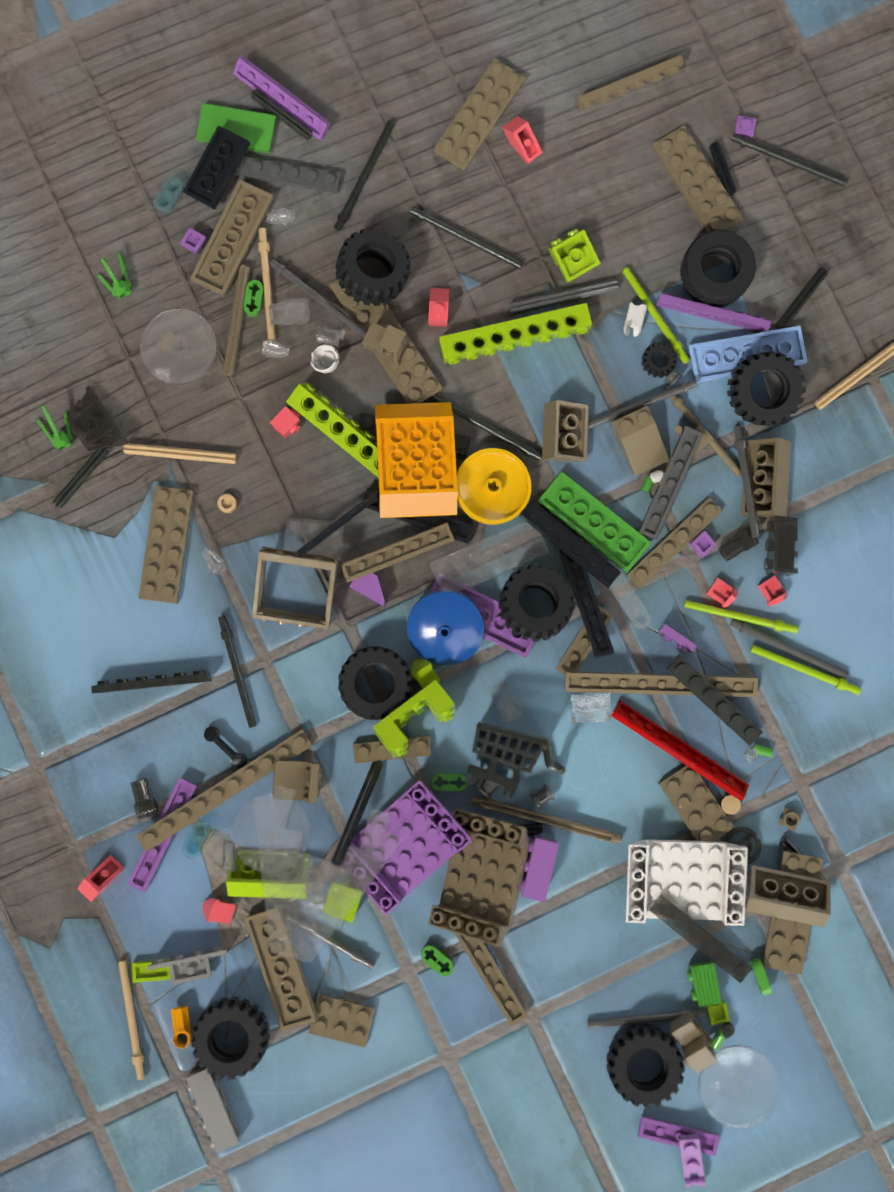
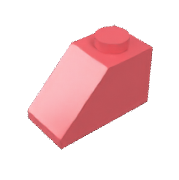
M516 116L502 127L510 144L526 163L529 164L543 153L528 121Z
M431 288L429 326L447 327L449 289Z
M110 855L82 881L77 889L92 902L124 870V867Z

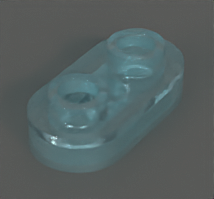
M169 177L166 179L156 195L154 205L159 212H171L182 195L184 186L179 178ZM176 186L177 190L172 191V188ZM167 202L168 205L163 207L162 204Z
M199 821L192 826L182 846V852L187 858L194 859L202 853L212 833V828L208 822ZM200 827H203L205 829L204 834H201L199 832ZM195 845L196 851H191L190 846Z

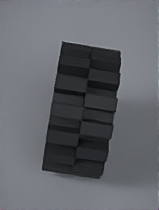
M663 341L659 343L654 342L645 350L641 364L644 366L643 370L647 371L649 376L651 374L653 378L657 376L663 378V376H668L675 368L678 357H676L677 352L673 351V346H668L669 343L663 344ZM657 353L663 354L666 357V364L661 367L656 366L652 361L653 355Z

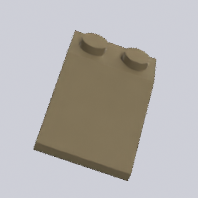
M648 406L612 422L610 428L635 477L669 461L657 425Z

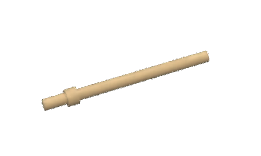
M259 228L260 243H258V251L261 253L268 340L272 341L276 338L268 257L270 247L267 242L266 228Z
M126 960L118 961L133 1051V1056H131L132 1063L135 1065L137 1080L145 1079L143 1063L145 1062L144 1055L140 1049Z

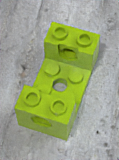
M436 680L373 726L375 735L393 758L404 756L409 748L408 739L398 727L402 728L408 724L409 718L413 715H420L425 710V706H427L439 723L443 721L446 723L455 716V703Z

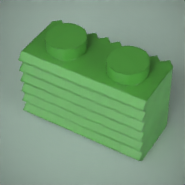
M712 960L688 964L689 970H686L688 981L692 982L693 989L690 990L692 1001H696L699 1007L722 1003L715 963Z

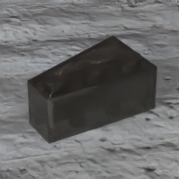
M773 516L770 518V521L768 520L766 526L769 538L765 542L767 558L764 559L763 569L766 570V575L789 577L798 574V568L794 567V558L798 557V551H795V541L798 540V518Z

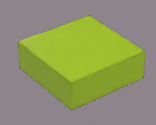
M725 1001L706 1005L711 1026L730 1022Z

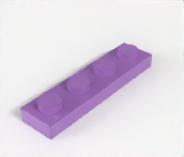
M644 1115L641 1116L637 1134L640 1138L680 1147L679 1135L698 1134L701 1153L716 1156L720 1138L717 1133Z

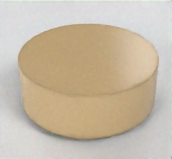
M223 494L219 497L217 504L222 512L232 513L236 510L237 500L233 495Z
M725 795L720 801V807L725 813L732 815L740 810L741 803L734 796Z

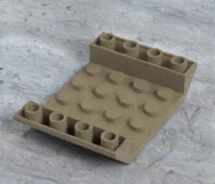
M454 808L453 818L473 840L461 851L456 852L450 857L440 904L432 905L428 925L499 947L513 923L529 851L526 827Z

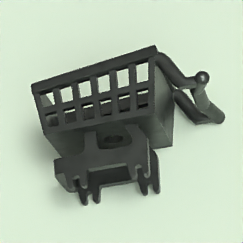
M482 722L477 723L472 752L490 758L491 761L487 769L469 764L467 773L472 774L471 784H474L476 779H478V787L482 785L484 779L504 786L503 796H506L507 791H510V799H512L520 782L519 769L531 773L542 750L546 768L554 770L558 774H564L566 768L559 762H554L552 747L548 743V739ZM481 731L486 732L485 740L480 738ZM491 734L497 735L495 743L490 741ZM501 737L508 738L505 746L499 744ZM512 739L518 740L515 749L509 747ZM522 742L529 743L525 752L519 750ZM478 743L484 744L482 751L477 750ZM533 744L540 746L536 755L529 753ZM488 746L493 747L490 754L486 753ZM497 749L503 750L502 755L497 753ZM507 751L513 753L509 761L505 760ZM517 754L523 756L521 761L515 760ZM527 757L533 759L529 768L523 767ZM498 762L513 767L512 778L495 773Z

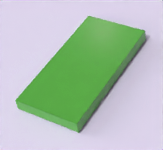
M203 103L196 140L197 142L209 143L219 125L247 139L251 143L247 150L270 154L277 118L276 115Z

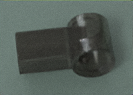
M748 527L718 549L722 557L729 561L760 542L756 537L752 538L751 529Z
M148 778L131 782L137 818L140 820L157 815L159 809L156 799L152 796Z

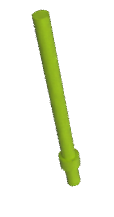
M629 267L625 268L622 271L643 304L647 306V310L671 346L674 347L673 351L677 352L683 364L688 363L690 359L683 350L684 346L680 340L677 341Z
M685 600L684 603L686 608L770 627L779 632L783 630L797 634L799 626L787 624L778 619L774 621Z
M752 645L750 649L752 653L832 684L839 690H847L857 695L861 692L860 687L848 683V680L843 678H835L755 645Z

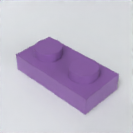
M663 624L658 630L664 640L669 643L671 641L676 643V648L683 653H692L697 645L666 624Z

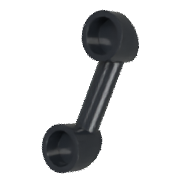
M210 726L204 731L205 740L214 742L231 758V764L235 768H241L248 763V758L244 753H236L220 738V730L217 727Z

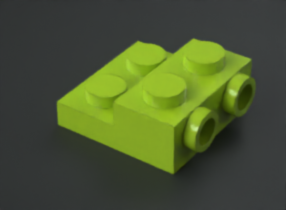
M575 228L567 233L568 237L563 240L561 237L551 242L552 246L548 248L566 282L572 281L601 264L584 229L578 230Z

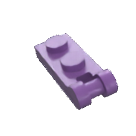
M698 1134L679 1135L686 1188L699 1184L700 1187L706 1186ZM698 1173V1176L690 1177V1174Z

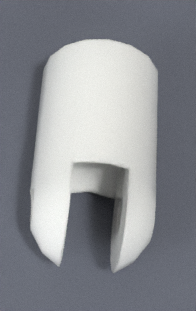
M632 302L629 303L623 327L624 333L627 336L630 334L631 327L634 328V337L640 334L647 309L646 305L636 306Z

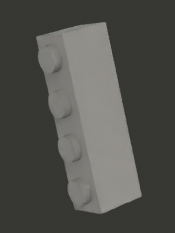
M204 1066L189 1073L185 1083L187 1090L193 1094L195 1109L199 1110L202 1116V1126L204 1129H207L210 1135L208 1137L209 1143L218 1153L238 1144L242 1136L214 1072L212 1075L208 1074V1068Z

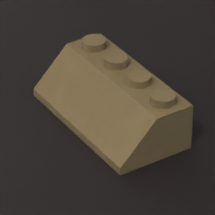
M782 438L746 441L747 449L745 451L756 517H787L791 442ZM743 487L741 516H748Z
M752 865L746 891L745 911L825 927L831 915L830 881Z

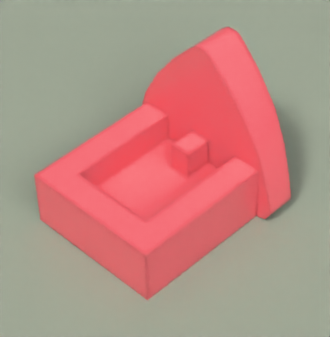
M772 576L757 586L767 600L768 606L780 603L788 597L787 591L784 590L776 576Z
M716 578L706 594L720 603L722 608H726L736 599L738 590L732 588L721 579Z
M215 898L208 899L202 904L203 914L207 922L212 923L215 921L230 924L236 907L235 904Z

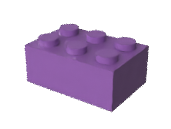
M533 835V838L528 840L529 854L525 864L520 893L522 897L545 902L559 843L555 839Z

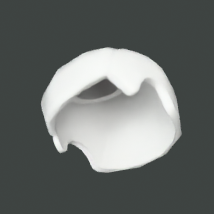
M324 344L318 346L311 354L312 361L310 364L318 372L331 373L339 365V352L331 345Z

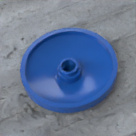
M437 590L424 595L415 603L408 617L407 635L414 650L425 660L439 665H454L470 658L480 647L484 636V619L479 607L468 596L453 590Z

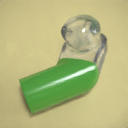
M754 744L746 749L744 757L748 762L755 761L754 759L759 755L770 758L773 749Z

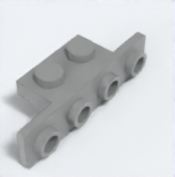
M218 946L211 948V952L207 953L199 950L191 952L192 956L184 957L183 954L171 956L172 960L164 961V958L152 960V964L148 965V970L169 966L172 985L212 977L209 957L227 954L228 950Z

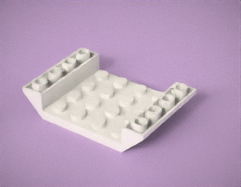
M645 839L628 844L626 922L646 923V918L722 920L724 925L744 926L748 848L720 841Z

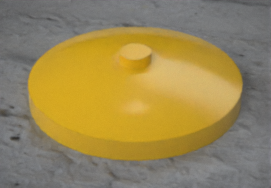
M498 448L479 450L470 455L457 472V501L462 510L477 522L487 525L507 523L522 512L530 499L531 478L529 472L517 456L506 450Z

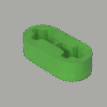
M251 280L246 286L243 306L246 314L250 317L258 316L262 310L264 287L258 280ZM257 285L260 291L257 290L256 295L253 296L251 288L253 289ZM252 301H254V304L257 307V309H254L253 312H251L248 308L252 306Z
M437 773L432 777L431 784L437 791L459 792L466 789L468 781L466 776L460 773ZM440 776L442 780H448L449 782L448 784H442V787H438L434 780H438ZM457 777H461L465 784H462L461 788H457V784H450V781H456Z
M433 944L423 947L421 951L422 960L441 976H449L453 972V961ZM434 950L433 955L437 959L435 960L432 957L426 958L427 953L425 951ZM439 960L443 964H445L446 962L449 963L448 971L446 969L443 971L441 970V965L438 963Z
M760 958L749 960L762 996L772 994V989Z

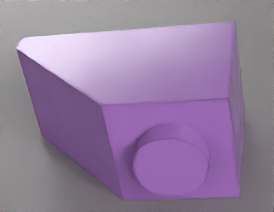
M376 572L352 581L349 586L351 589L383 607L385 606V599L379 578L375 575Z

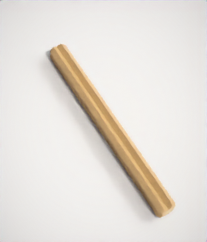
M894 342L814 402L815 406L821 410L893 356Z
M124 443L123 446L124 453L229 464H235L237 459L235 453L133 443Z

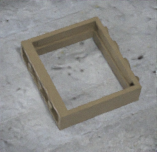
M262 546L258 554L252 618L262 619V621L272 620L278 624L291 623L298 627L311 626L317 630L320 628L329 629L332 620L339 558L306 553L300 557L297 551ZM267 561L331 570L325 616L262 607Z

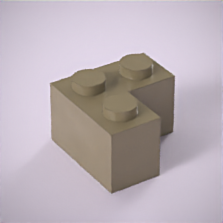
M372 322L362 344L363 348L398 363L407 344V336L404 329L400 326L388 325L387 327L382 323L378 322L375 324Z
M690 1011L670 1022V1035L676 1043H680L685 1055L683 1060L688 1068L692 1067L696 1073H699L717 1062L711 1037Z

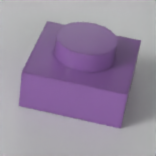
M738 115L734 133L752 139L756 118Z
M189 227L180 244L182 247L198 255L207 238Z
M701 531L688 543L700 558H704L716 546L706 531Z

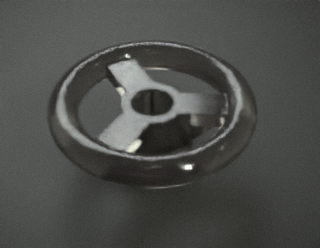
M736 827L729 831L723 842L741 845L745 843L748 848L747 865L756 861L761 853V840L757 833L748 827ZM741 832L747 833L737 843L729 842L733 835ZM753 837L756 844V848L754 854L750 856V853L753 849L750 840Z

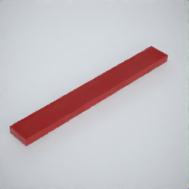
M621 700L616 703L610 716L740 801L745 798L749 787L748 783Z

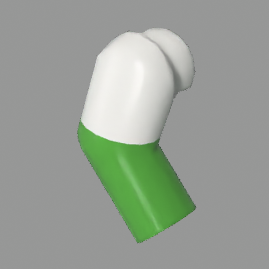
M658 470L648 474L641 490L649 493L653 484L660 482L664 471Z

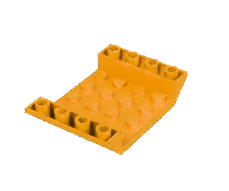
M451 402L374 405L380 518L457 515L458 491L454 421Z

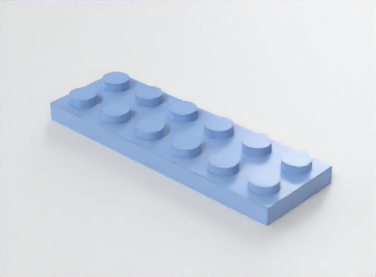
M800 326L688 346L693 378L696 379L697 383L732 377V370L738 367L737 364L741 360H745L749 355L761 352L785 354L786 358H791L795 361V366L807 363Z

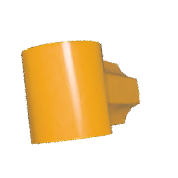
M179 1006L171 1009L174 1031L173 1043L177 1048L183 1049L187 1047L193 1039L191 1035L189 1006ZM180 1033H184L187 1035V1042H182L180 1040Z

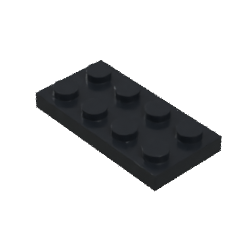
M218 125L183 193L215 210L251 143L247 139Z

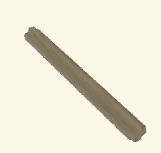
M240 265L223 367V373L228 376H233L244 312V298L250 274V268L246 265Z

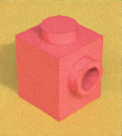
M285 406L273 418L270 424L286 439L291 433L295 434L300 429V415L293 408L289 410Z

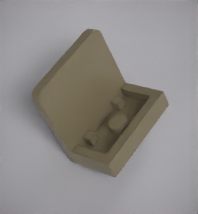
M276 761L274 766L273 799L303 800L308 803H316L320 794L318 779L321 777V768L319 764L310 761Z

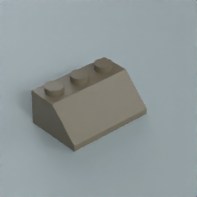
M560 400L544 404L542 460L553 462H587L589 405Z

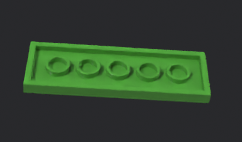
M563 472L557 476L538 500L539 504L626 573H628L651 544L648 539Z

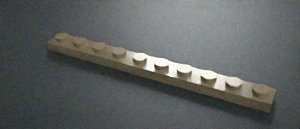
M565 671V692L694 695L672 674ZM702 675L724 696L757 697V677Z
M303 729L299 730L136 835L138 841L146 852L274 771L276 761H289L311 747V741Z

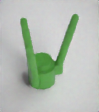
M118 253L125 281L122 279L117 280L104 258H101V261L114 281L112 283L113 287L100 274L97 276L112 292L114 297L122 299L131 293L132 285L129 282L122 255Z
M42 405L44 414L54 432L53 436L40 419H37V422L51 440L54 448L62 450L71 446L70 441L73 440L70 431L67 412H64L66 433L64 431L58 432L45 405Z

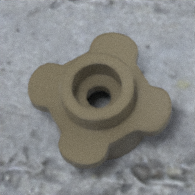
M785 808L783 810L784 814L778 822L781 826L785 825L789 830L794 831L801 820V815L792 812L790 808Z

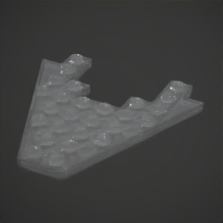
M277 785L271 804L253 801L271 952L311 963L403 842L404 838L386 834L391 814L371 809L361 848L350 845L341 867L334 866L328 860L301 854L300 850L305 834L286 829L297 790Z

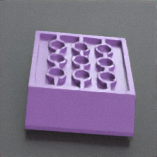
M419 780L353 838L342 866L382 912L387 915L400 904L404 897L473 839L423 782Z

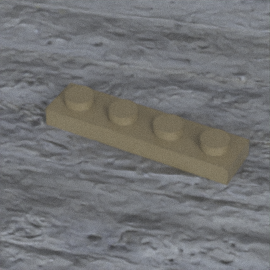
M599 606L605 626H607L613 614ZM584 625L555 668L563 675H565V671L577 672L592 649Z
M430 736L407 738L409 744L408 752L400 758L398 756L393 758L381 741L353 744L355 763L430 756L432 755Z

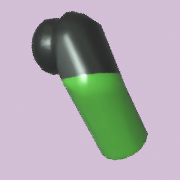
M726 1022L718 1028L712 1040L715 1049H720L723 1041L733 1036L735 1027L731 1022Z

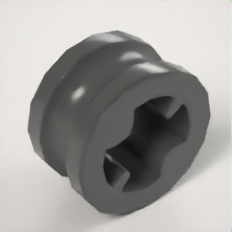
M675 368L664 381L669 382V386L672 387L682 374H678Z

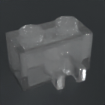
M581 692L582 695H571V723L610 721L612 713L610 693L588 694V692Z

